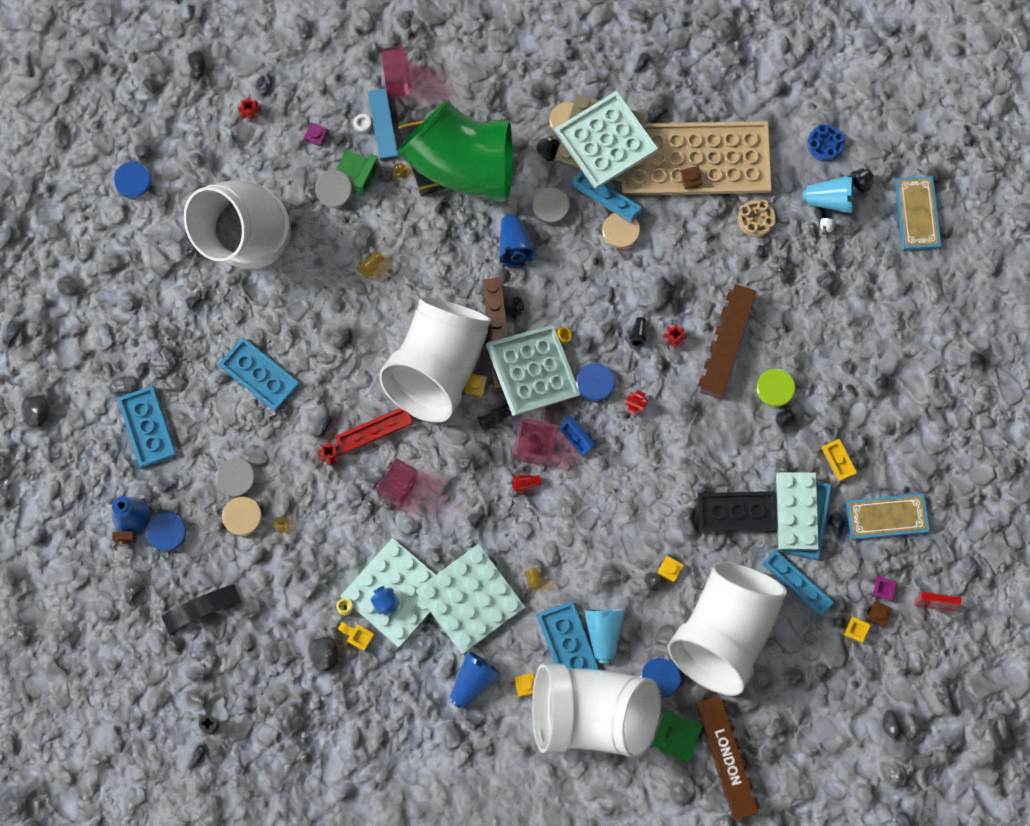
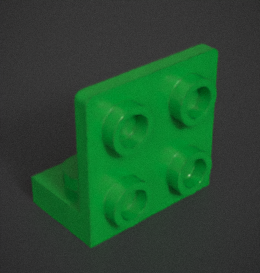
M345 150L336 170L347 174L353 182V192L364 196L379 167L378 156L370 154L369 158H365Z
M666 708L651 749L690 762L702 724L673 714V710Z

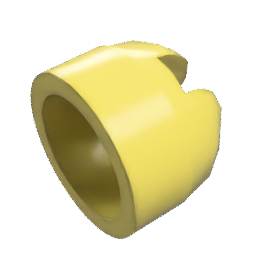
M343 598L337 602L336 607L341 615L346 616L352 613L353 605L349 599Z

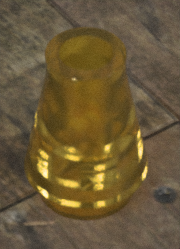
M376 251L359 262L358 272L365 278L373 276L380 263L384 260V256L379 251Z

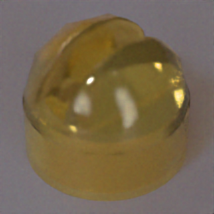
M402 163L395 164L392 168L393 176L397 179L406 177V166ZM398 167H401L400 174L397 173Z
M277 517L273 522V527L277 532L284 533L289 529V522L285 517ZM277 522H283V523H286V524H285V526H284V525H280V524H276V523H277Z

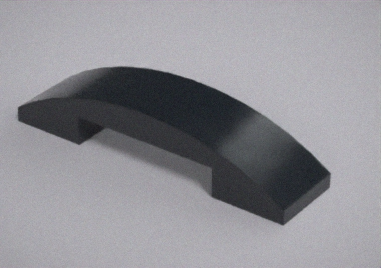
M232 584L190 600L161 617L170 635L188 627L187 625L219 610H226L242 601L235 585Z

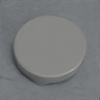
M328 170L317 179L315 191L318 199L324 205L341 207L351 198L354 185L349 176L344 172Z
M547 187L537 192L534 196L532 209L536 220L546 224H556L564 221L568 215L570 204L567 195L562 190Z
M233 458L219 466L216 472V483L223 494L230 497H241L251 492L255 482V473L248 462Z

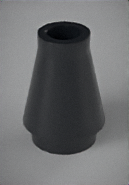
M643 317L635 319L629 339L633 346L641 347L648 341L647 320Z

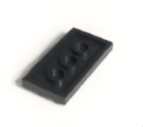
M776 491L697 494L699 533L778 530Z

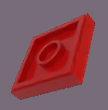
M922 592L914 599V606L952 612L961 606L962 603L961 597Z

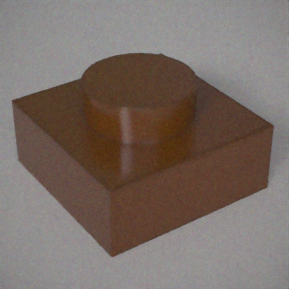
M699 166L680 170L684 189L703 185Z
M132 531L112 532V540L118 546H130V543H136V535Z
M874 601L867 621L885 628L893 608Z

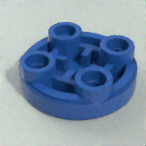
M820 124L813 129L807 140L810 154L817 160L824 162L837 159L842 154L845 146V135L837 128L826 124Z
M138 162L122 164L115 171L113 183L118 193L130 200H135L144 195L152 185L148 169Z
M592 363L580 370L577 375L576 384L582 397L596 403L610 396L614 389L615 380L613 373L608 367L599 363Z
M163 512L157 514L148 523L146 530L148 541L159 551L175 550L186 540V526L183 520L174 513Z
M655 658L647 662L640 676L655 681L661 698H667L674 694L679 687L681 679L678 667L666 658Z

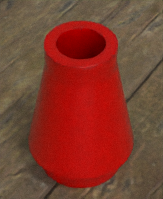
M516 475V477H512L514 493L519 492L521 494L541 486L539 475Z

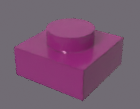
M311 122L304 136V141L322 147L328 134V128Z
M877 576L872 597L891 602L896 581Z

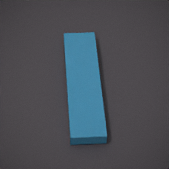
M386 89L367 91L380 161L398 158Z
M582 171L572 181L574 188L630 223L642 212L641 206L606 184L595 190Z
M776 549L762 563L769 572L819 617L834 603Z

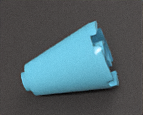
M848 175L808 185L807 190H803V201H807V205L853 213V176Z
M615 609L585 610V618L595 659H599L600 663H610L611 659H614L616 655L624 611Z

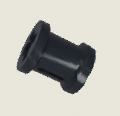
M204 715L199 720V728L206 734L212 735L219 730V721L212 715ZM209 720L214 723L210 726V729L205 726V724L209 723Z

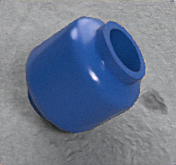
M383 585L373 591L375 595L370 600L379 615L383 614L385 617L398 610L397 606L400 601L393 588L385 589Z

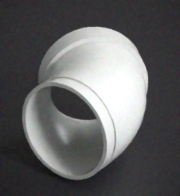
M224 181L212 184L192 193L185 205L184 225L186 233L198 252L211 260L226 261L230 265L241 269H258L276 261L289 244L291 223L284 205L275 195L256 184L246 181ZM231 203L236 208L242 225L241 242L235 252L226 249L219 242L216 234L217 219L222 211Z
M420 297L419 305L415 311L409 331L400 349L391 354L380 370L379 380L386 395L399 408L424 421L443 422L452 415L461 401L462 391L482 351L491 318L478 311L452 302L430 297Z
M729 562L714 563L701 597L688 622L678 628L668 643V653L671 659L684 674L699 685L723 695L734 696L740 694L752 677L753 666L774 627L783 604V599L787 594L786 588L777 580L755 569Z
M541 664L539 666L533 687L532 716L534 735L541 752H565L567 748L604 751L638 758L649 749L655 738L661 715V696L655 681L617 672L566 668L563 664Z

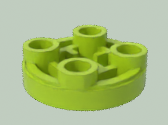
M767 370L758 379L756 385L757 395L770 408L784 406L790 402L795 393L794 380L784 370Z

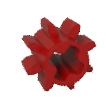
M250 97L244 101L241 100V107H237L238 112L241 113V118L244 119L246 117L249 119V122H251V119H258L257 114L261 112L257 99L253 101L250 100Z
M677 324L672 328L667 326L666 330L668 333L663 334V338L667 339L666 346L670 344L673 346V349L677 345L683 346L684 342L682 340L687 339V335L683 334L684 327L680 329L677 327ZM673 334H677V339H674Z
M639 390L636 393L630 392L625 402V405L629 407L628 412L634 415L637 414V411L643 413L648 399L644 398L646 393Z
M330 441L326 445L320 444L322 450L317 452L318 456H323L320 460L321 463L327 461L329 466L334 461L339 463L338 455H342V452L337 450L339 445L336 443L333 446ZM326 452H333V455H327Z

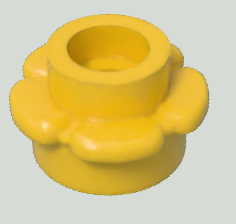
M558 327L556 329L560 343L563 345L568 344L572 338L571 331L567 327Z

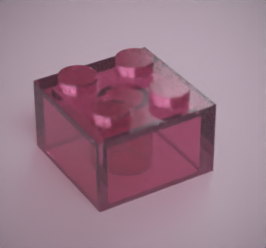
M403 46L381 48L387 97L409 95V88H412L408 53H404Z
M520 417L512 459L550 467L558 434V425Z
M396 458L394 462H390L387 466V474L384 479L381 478L378 481L376 492L379 500L400 511L419 477L417 469Z

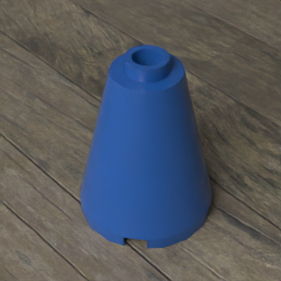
M507 214L501 220L499 261L510 268L525 266V262L530 260L531 263L536 258V249L520 218L514 214Z
M122 496L116 498L112 504V522L115 528L120 532L132 531L134 534L145 530L151 518L150 509L146 502L138 497Z
M468 652L450 694L451 703L459 709L461 707L466 708L499 678L500 671L493 665L490 666L486 663L485 659L477 654Z

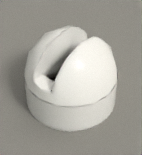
M822 218L820 222L821 230L828 233L832 232L836 221Z

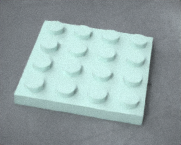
M617 91L554 129L556 135L595 190L658 152L657 146Z
M554 325L486 344L513 416L580 396Z
M392 538L340 597L342 599H349L352 602L353 609L400 648L431 613L415 590L434 577L435 574ZM383 585L385 589L393 588L400 601L397 606L398 610L385 617L383 614L379 615L370 600L375 595L373 591Z
M479 544L415 590L461 654L525 608Z

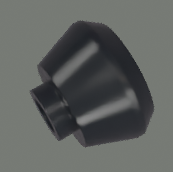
M548 136L538 142L537 152L545 160L553 161L560 143L555 136Z
M864 168L850 173V176H853L854 188L862 193L868 192L874 182L873 173L869 169L865 170Z

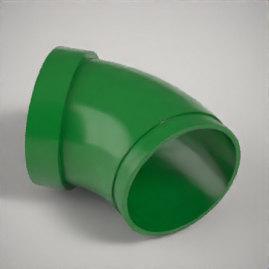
M447 99L417 127L397 150V153L401 154L405 161L415 170L444 188L471 196L487 197L488 201L508 202L513 161L510 120H490L489 123L478 122L464 115Z

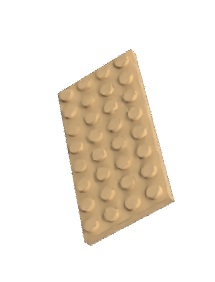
M768 121L645 124L644 130L657 146L658 152L630 168L626 183L622 182L623 196L771 193ZM699 166L703 185L684 189L680 170Z

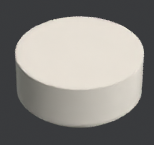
M360 114L355 117L353 124L358 133L364 134L371 130L372 121L368 115Z

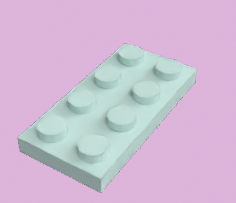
M777 472L778 550L817 551L816 473Z

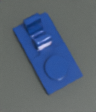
M572 415L566 418L559 427V430L582 457L586 456L590 449L598 442L596 439L592 441L589 438L591 432H584V429Z

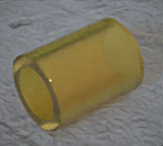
M538 568L524 572L529 589L542 586Z

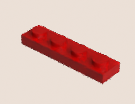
M398 408L335 436V439L344 455L413 425V422L407 411Z

